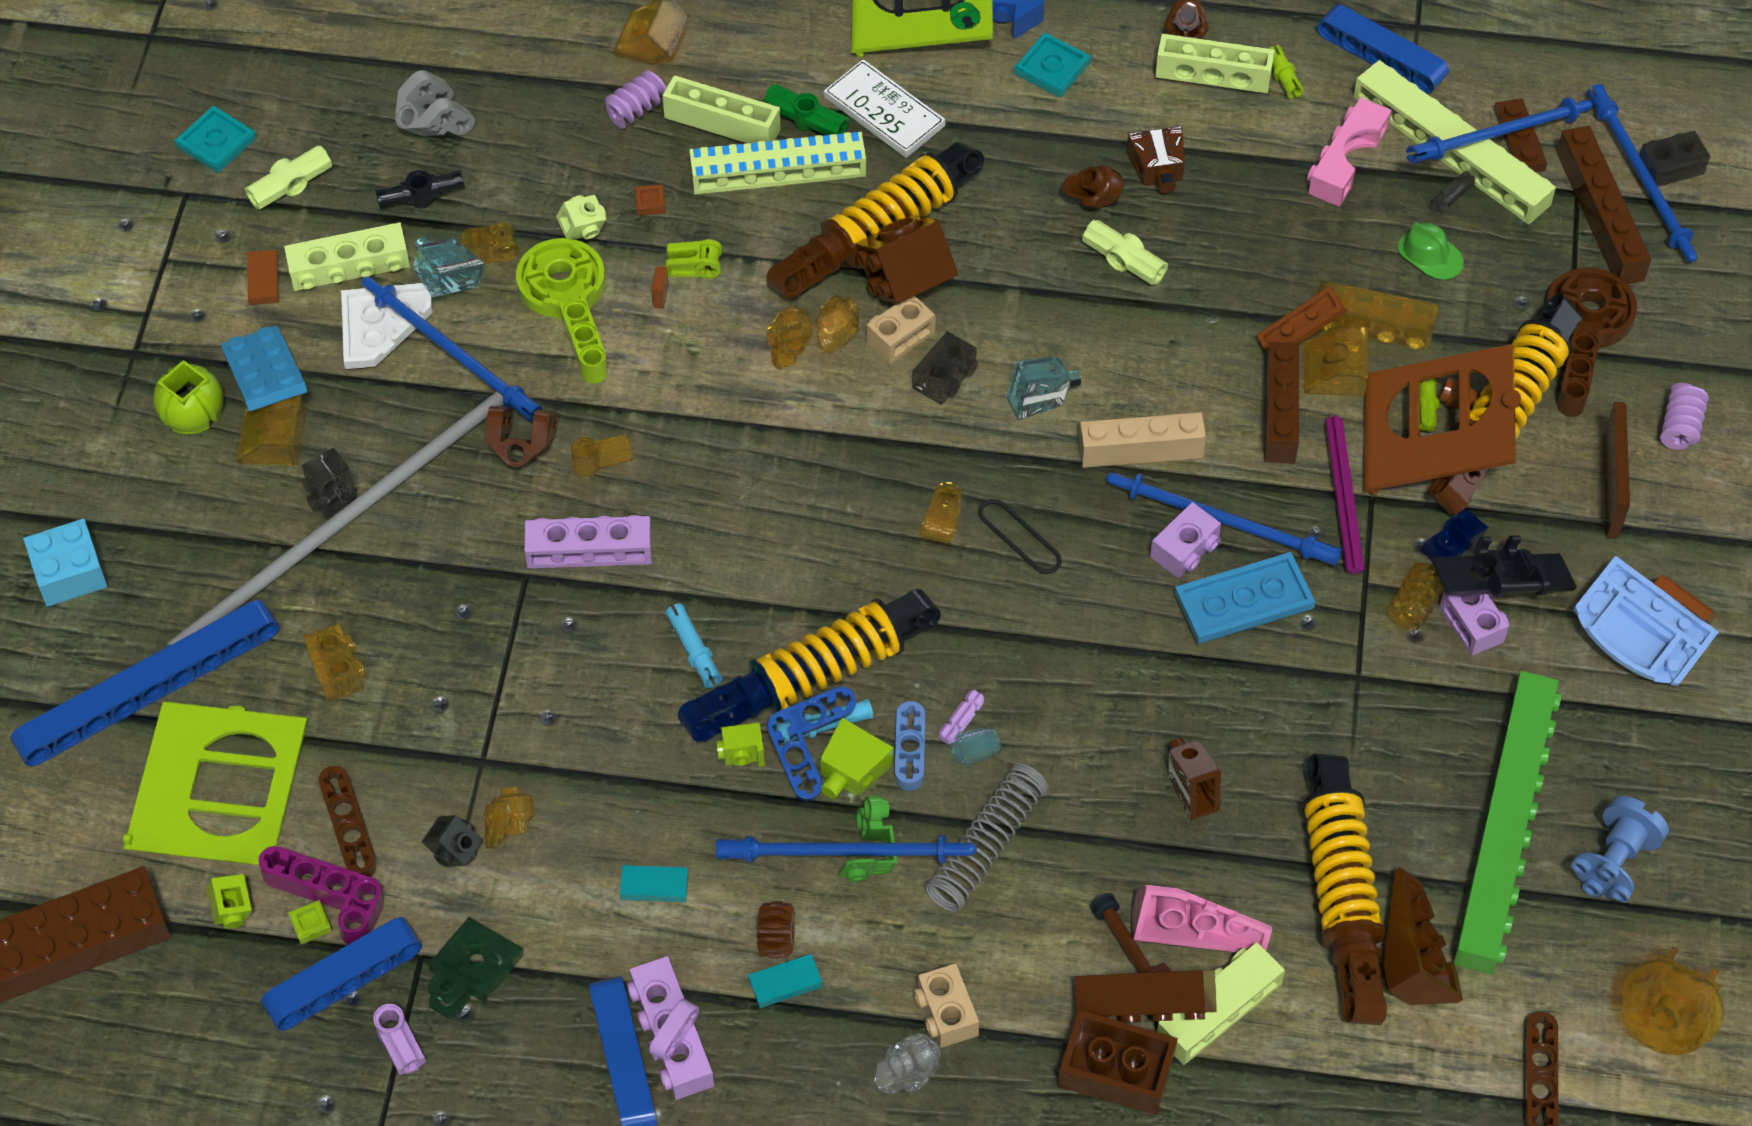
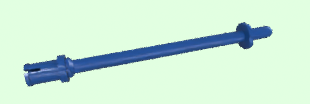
M1602 84L1593 85L1592 89L1595 94H1593L1591 89H1588L1587 96L1596 108V116L1600 121L1608 123L1672 234L1668 240L1669 246L1671 248L1679 247L1688 262H1695L1697 260V253L1690 243L1694 235L1693 231L1690 228L1682 229L1618 119L1619 107L1616 102L1611 101Z
M1568 97L1564 98L1559 107L1445 140H1441L1437 136L1431 137L1424 143L1408 146L1406 153L1415 152V154L1407 155V159L1412 164L1428 159L1438 160L1444 157L1445 151L1563 118L1565 122L1573 123L1579 117V113L1593 108V102L1587 99L1575 103L1573 98Z
M370 277L362 279V286L376 296L374 300L376 307L380 309L386 306L390 307L503 396V404L505 406L513 407L529 422L533 421L535 410H542L541 405L524 394L523 388L519 385L509 386L396 298V289L393 285L389 284L383 288Z
M1109 473L1106 476V481L1110 485L1130 491V500L1134 501L1139 494L1185 510L1193 502L1220 523L1297 549L1303 555V559L1309 560V558H1313L1333 565V567H1336L1342 548L1318 541L1316 536L1310 535L1309 537L1300 538L1143 483V475L1140 473L1136 476L1135 480L1116 473Z
M940 835L937 843H760L754 836H746L745 839H717L716 841L717 860L745 859L746 862H754L759 856H938L939 863L945 864L947 856H972L977 851L974 843H947L946 835Z

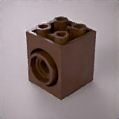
M918 215L900 219L884 226L878 233L855 243L858 250L856 259L860 267L865 269L868 277L866 280L867 288L875 298L898 304L959 275L941 224L936 219Z

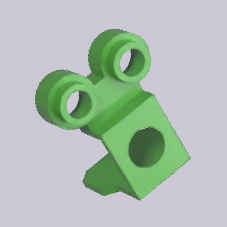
M880 795L865 797L864 807L857 810V829L862 834L863 841L882 840V843H895L892 825H882L883 818H888L889 802L886 798L882 799ZM884 856V860L879 861L875 859L851 860L843 865L838 875L842 878H848V881L858 882L867 879L868 875L890 874L898 863L897 856Z

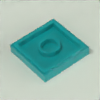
M1044 32L1015 65L1014 74L1062 98L1090 65L1092 56Z
M213 105L177 137L174 142L178 149L214 172L219 173L246 149L257 136L254 130Z

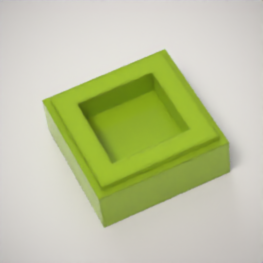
M320 900L288 912L301 945L332 932Z

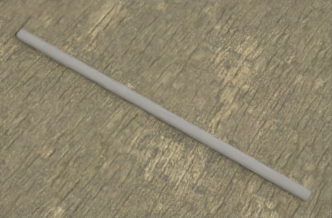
M496 391L166 643L167 647L238 609L487 418L490 406H503V396Z

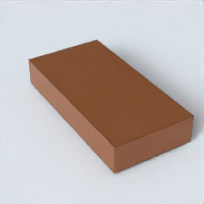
M277 250L247 252L249 305L279 303Z
M1660 575L1654 584L1706 622L1711 623L1717 615L1714 610L1665 575Z

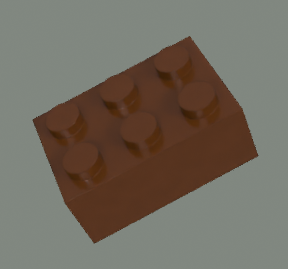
M1078 1009L1060 1067L1058 1087L1158 1115L1174 1060L1178 1038Z

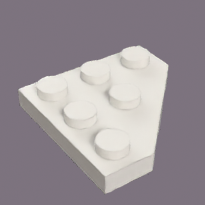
M427 283L394 286L396 289L395 297L424 320L433 313L432 289H428ZM365 288L341 290L345 369L375 367L416 329L390 307L386 306L382 309L376 307L374 302L376 296Z

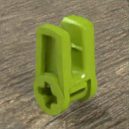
M712 239L667 244L668 259L666 260L665 267L668 270V277H702L707 279L718 277L721 274L719 257L722 255V245Z

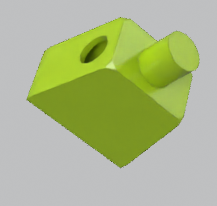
M842 718L820 760V773L826 778L821 785L822 793L831 799H836L843 789L855 796L861 795L893 765L894 747Z

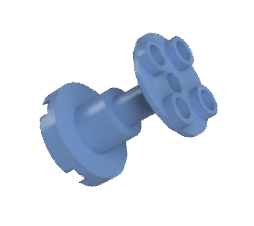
M1617 796L1607 805L1603 813V820L1611 832L1605 841L1608 847L1605 855L1581 853L1575 856L1570 865L1576 876L1583 882L1582 889L1587 894L1593 897L1602 895L1622 903L1628 902L1634 891V883L1626 871L1621 868L1622 864L1626 859L1635 858L1640 849L1652 851L1660 848L1669 833L1667 822L1656 810L1653 814H1650L1643 809L1645 806L1644 802L1627 796Z

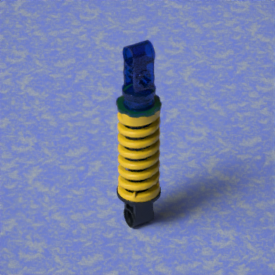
M922 589L911 590L906 595L886 605L879 598H875L869 604L859 608L860 613L851 612L845 620L837 619L833 621L831 628L823 626L818 629L816 635L809 633L803 636L801 643L793 641L788 644L786 650L779 648L774 650L772 656L769 653L758 659L750 660V673L743 677L738 675L731 682L718 686L712 691L686 702L678 711V719L696 742H704L722 732L721 727L735 726L750 717L755 718L764 709L768 708L774 714L788 708V704L795 705L797 703V692H800L805 698L811 697L813 693L811 685L813 684L819 690H825L827 688V677L834 683L841 682V670L843 669L848 675H855L857 673L855 658L863 668L871 667L872 659L869 651L879 661L886 659V655L890 657L904 652V640L934 627L940 620L941 611Z

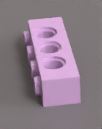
M630 515L628 517L600 516L597 518L569 517L566 519L538 518L535 520H525V557L527 569L652 564L650 516Z
M668 956L629 969L631 982L626 983L631 1001H638L642 1011L637 1012L642 1030L643 1032L649 1030L652 1039H654L678 1002L684 999ZM656 996H662L665 998L664 1001L660 1003L650 1002V1000ZM693 1024L670 1059L667 1061L661 1060L664 1070L659 1071L665 1091L672 1090L675 1100L714 1087L713 1072ZM653 1040L648 1041L649 1048ZM678 1054L687 1056V1059L682 1062L672 1060ZM652 1055L654 1061L660 1059V1058H658V1057Z

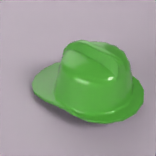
M1415 222L1411 226L1410 231L1404 234L1398 241L1400 255L1434 279H1452L1459 275L1463 269L1464 260L1460 251L1447 241L1444 231L1437 225Z

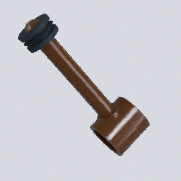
M1112 893L1103 894L1092 902L1090 909L1097 920L1107 921L1139 973L1172 972L1165 963L1157 966L1149 964L1117 914L1120 905Z

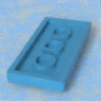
M278 325L263 327L255 333L243 337H233L228 342L220 344L249 411L308 392Z
M1291 552L1176 586L1174 591L1197 644L1314 609L1316 603Z

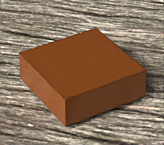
M663 184L635 187L637 216L666 213Z
M667 267L655 268L651 289L654 308L665 309L669 287Z

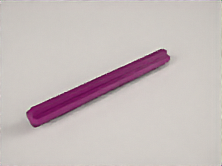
M1333 415L1326 418L1325 427L1345 569L1350 575H1356L1363 572L1364 563L1343 420L1338 415Z

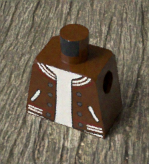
M1182 126L1128 133L1127 156L1141 183L1145 186L1158 184L1161 193L1174 191L1176 189L1175 182L1183 179L1185 166Z
M1176 738L1169 742L1167 745L1169 752V778L1190 821L1219 811L1221 772L1200 741L1186 744L1183 738Z

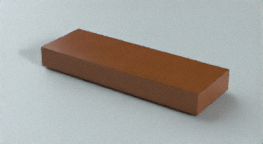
M1330 285L1258 333L1256 337L1267 354L1269 342L1299 344L1346 313L1347 309L1334 288Z

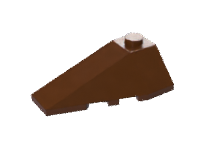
M1399 867L1395 870L1384 956L1385 985L1393 996L1399 997L1410 1005L1459 1003L1463 998L1458 973L1454 963L1449 962L1447 964L1441 948L1445 947L1446 943L1443 936L1438 935L1436 929L1431 924L1430 920L1435 915L1422 882Z

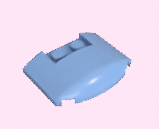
M1617 556L1611 560L1574 607L1575 614H1578L1579 620L1587 634L1614 661L1644 678L1655 682L1668 683L1673 686L1680 684L1719 633V631Z

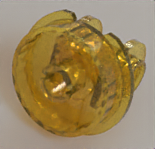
M1673 946L1667 957L1658 954L1656 960L1644 962L1629 973L1622 988V1016L1631 1034L1648 1048L1669 1055H1684L1694 1052L1715 1037L1724 1020V1004L1719 993L1722 985L1714 981L1719 969L1713 967L1707 977L1675 961L1674 959L1679 949Z

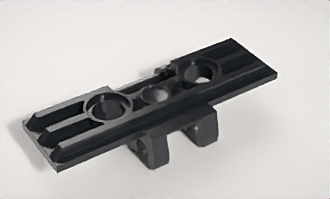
M1519 535L1509 536L1503 550H1488V546L1492 543V538L1490 536H1481L1473 550L1475 556L1433 557L1431 559L1447 595L1492 594L1494 597H1503L1505 594L1535 593L1541 596L1546 595L1549 591H1573L1577 588L1560 553L1531 554L1527 549L1517 550V546L1521 542ZM1471 571L1479 573L1482 577L1478 579L1475 578L1471 574Z

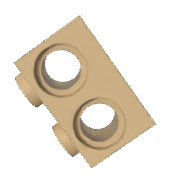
M916 296L898 304L894 303L890 309L881 315L874 316L867 324V343L891 364L935 333V314Z
M955 963L918 975V988L914 989V996L919 1009L925 1008L928 1018L925 1019V1024L930 1038L936 1037L940 1048L979 1036V1020L957 964ZM940 988L947 991V993L939 996L933 994L932 991ZM955 1018L959 1022L955 1025H948L943 1020Z

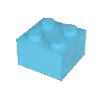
M84 518L23 538L38 587L47 607L108 587Z

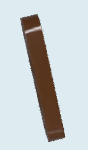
M329 766L320 773L319 785L346 869L372 877L377 868L376 860L348 775L339 766ZM330 779H337L341 793L334 794ZM341 803H348L352 806L351 811L346 815H337L334 813V810ZM357 830L361 833L357 841L349 843L343 840L346 832ZM359 851L365 862V867L359 869L354 853Z
M1544 1011L1532 1014L1525 1027L1524 1126H1539L1536 1123L1539 1109H1545L1543 1121L1547 1126H1558V1023L1554 1016ZM1538 1023H1542L1544 1029L1547 1030L1542 1043H1538L1539 1029L1536 1028ZM1536 1053H1543L1549 1057L1551 1064L1547 1067H1539L1533 1062L1532 1056ZM1537 1084L1545 1085L1550 1090L1551 1096L1547 1099L1537 1098L1532 1092V1087Z

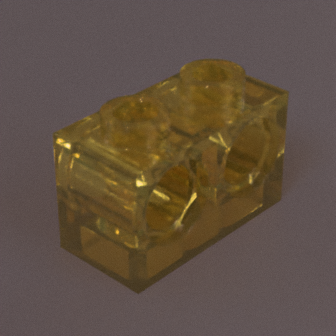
M340 624L303 636L307 652L327 703L364 690L361 678L366 676L360 658L353 659L351 652L356 651L352 637L350 633L343 634ZM330 648H336L333 651H327ZM340 673H346L343 676H337Z

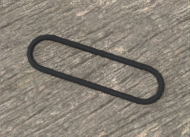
M988 499L980 505L978 510L980 519L1035 570L1040 573L1049 574L1060 568L1062 559L1058 551L1004 502L997 499ZM993 503L1002 506L1056 556L1057 564L1051 569L1040 568L983 515L984 507Z

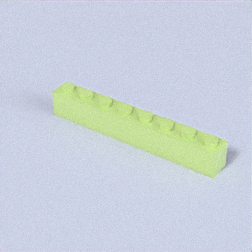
M1380 60L1356 79L1353 97L1357 100L1362 97L1391 109L1389 123L1417 144L1424 143L1429 138L1435 136L1445 140L1477 131L1463 121L1459 115L1452 113L1441 105L1438 100L1427 95L1417 85L1409 82L1392 67L1387 66ZM1490 139L1445 151L1444 157L1439 159L1527 224L1533 222L1552 204L1556 187L1549 180L1538 175L1524 162H1520L1502 146L1495 144Z

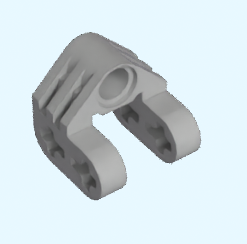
M427 71L415 72L398 90L395 115L396 124L401 129L417 136L444 135L447 131L455 135H464L475 125V118L466 107L451 101L454 91L444 79ZM425 104L430 105L427 109L423 107Z

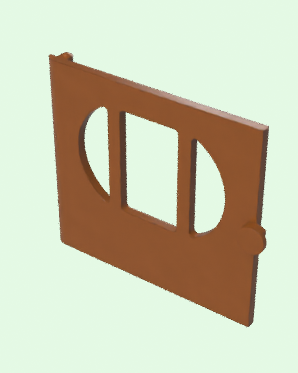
M1513 344L1368 373L1365 376L1363 491H1369L1371 495H1377L1378 489L1516 464L1515 408L1520 405L1521 395L1515 390ZM1476 372L1483 375L1490 382L1492 398L1485 414L1475 424L1470 426V373ZM1459 373V429L1420 437V382ZM1409 385V437L1406 439L1398 436L1390 429L1388 412L1396 395Z

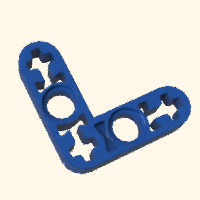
M834 688L774 713L768 720L767 730L792 791L801 801L808 802L816 799L821 793L822 785L821 778L802 735L851 715L855 710L856 697L849 688ZM837 695H841L843 699L849 698L850 701L847 703L846 710L836 706L830 709L832 716L827 717L826 708L821 701L826 700L827 706L836 702ZM810 706L818 708L821 712L819 721L816 723L805 721L802 715L805 708ZM781 719L783 723L789 722L790 726L787 727V734L790 740L794 736L798 740L790 741L783 747H780L779 743H783L785 739L781 731L775 732L773 730L777 726V720ZM791 748H798L804 754L803 761L798 765L788 763L785 758V753ZM808 765L810 770H805V776L809 782L814 781L816 783L812 788L813 793L808 794L806 790L800 791L798 788L802 785L800 774L798 773L793 777L791 772L801 771Z

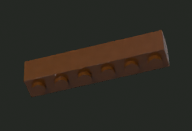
M1590 125L1562 130L1556 153L1610 273L1621 278L1626 284L1645 281L1651 257Z

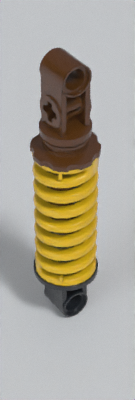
M962 142L953 143L939 155L931 152L923 153L915 162L905 167L900 174L893 175L889 182L881 183L877 190L869 191L865 198H860L854 202L853 206L844 208L841 215L836 214L828 220L825 219L821 223V235L813 236L809 243L799 247L791 255L769 269L767 273L768 285L780 293L793 298L811 285L821 281L827 274L839 270L842 264L847 268H855L859 264L856 259L858 250L855 243L878 233L881 228L892 222L915 215L928 216L931 213V207L940 208L943 202L953 201L958 195L957 186L982 169L984 164L983 153Z
M1562 293L1554 295L1544 304L1537 320L1524 321L1519 327L1517 337L1512 342L1514 346L1515 390L1521 395L1520 405L1515 408L1516 439L1520 435L1519 429L1524 428L1527 424V417L1533 414L1535 404L1541 401L1542 393L1546 392L1549 388V381L1553 380L1557 375V368L1563 365L1573 351L1569 337L1581 322L1582 314ZM1489 381L1470 411V426L1481 419L1490 405L1492 388ZM1492 468L1437 478L1430 487L1429 494L1449 515H1456L1469 504L1471 496L1483 480L1485 473Z
M1313 753L1307 765V776L1310 781L1312 794L1303 801L1302 809L1307 818L1308 834L1311 836L1309 844L1313 852L1311 857L1312 864L1315 867L1314 878L1318 884L1316 891L1317 897L1320 899L1318 904L1319 912L1323 916L1321 919L1322 944L1326 948L1334 950L1332 955L1333 963L1338 968L1339 986L1343 1002L1342 1011L1345 1022L1382 1025L1386 1018L1387 1004L1383 995L1381 971L1378 963L1381 958L1380 949L1376 944L1385 938V927L1380 919L1379 904L1374 901L1378 896L1377 889L1372 885L1375 881V875L1369 869L1373 863L1372 857L1367 854L1370 849V843L1365 838L1368 833L1367 825L1362 822L1365 817V799L1361 792L1351 789L1349 761L1346 756Z

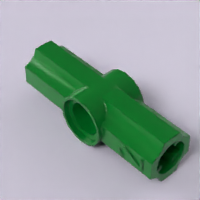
M772 84L763 99L764 103L780 107V114L794 120L795 126L803 131L814 129L824 135L846 133L849 125V117L819 104L818 98L811 93L797 94L778 84Z

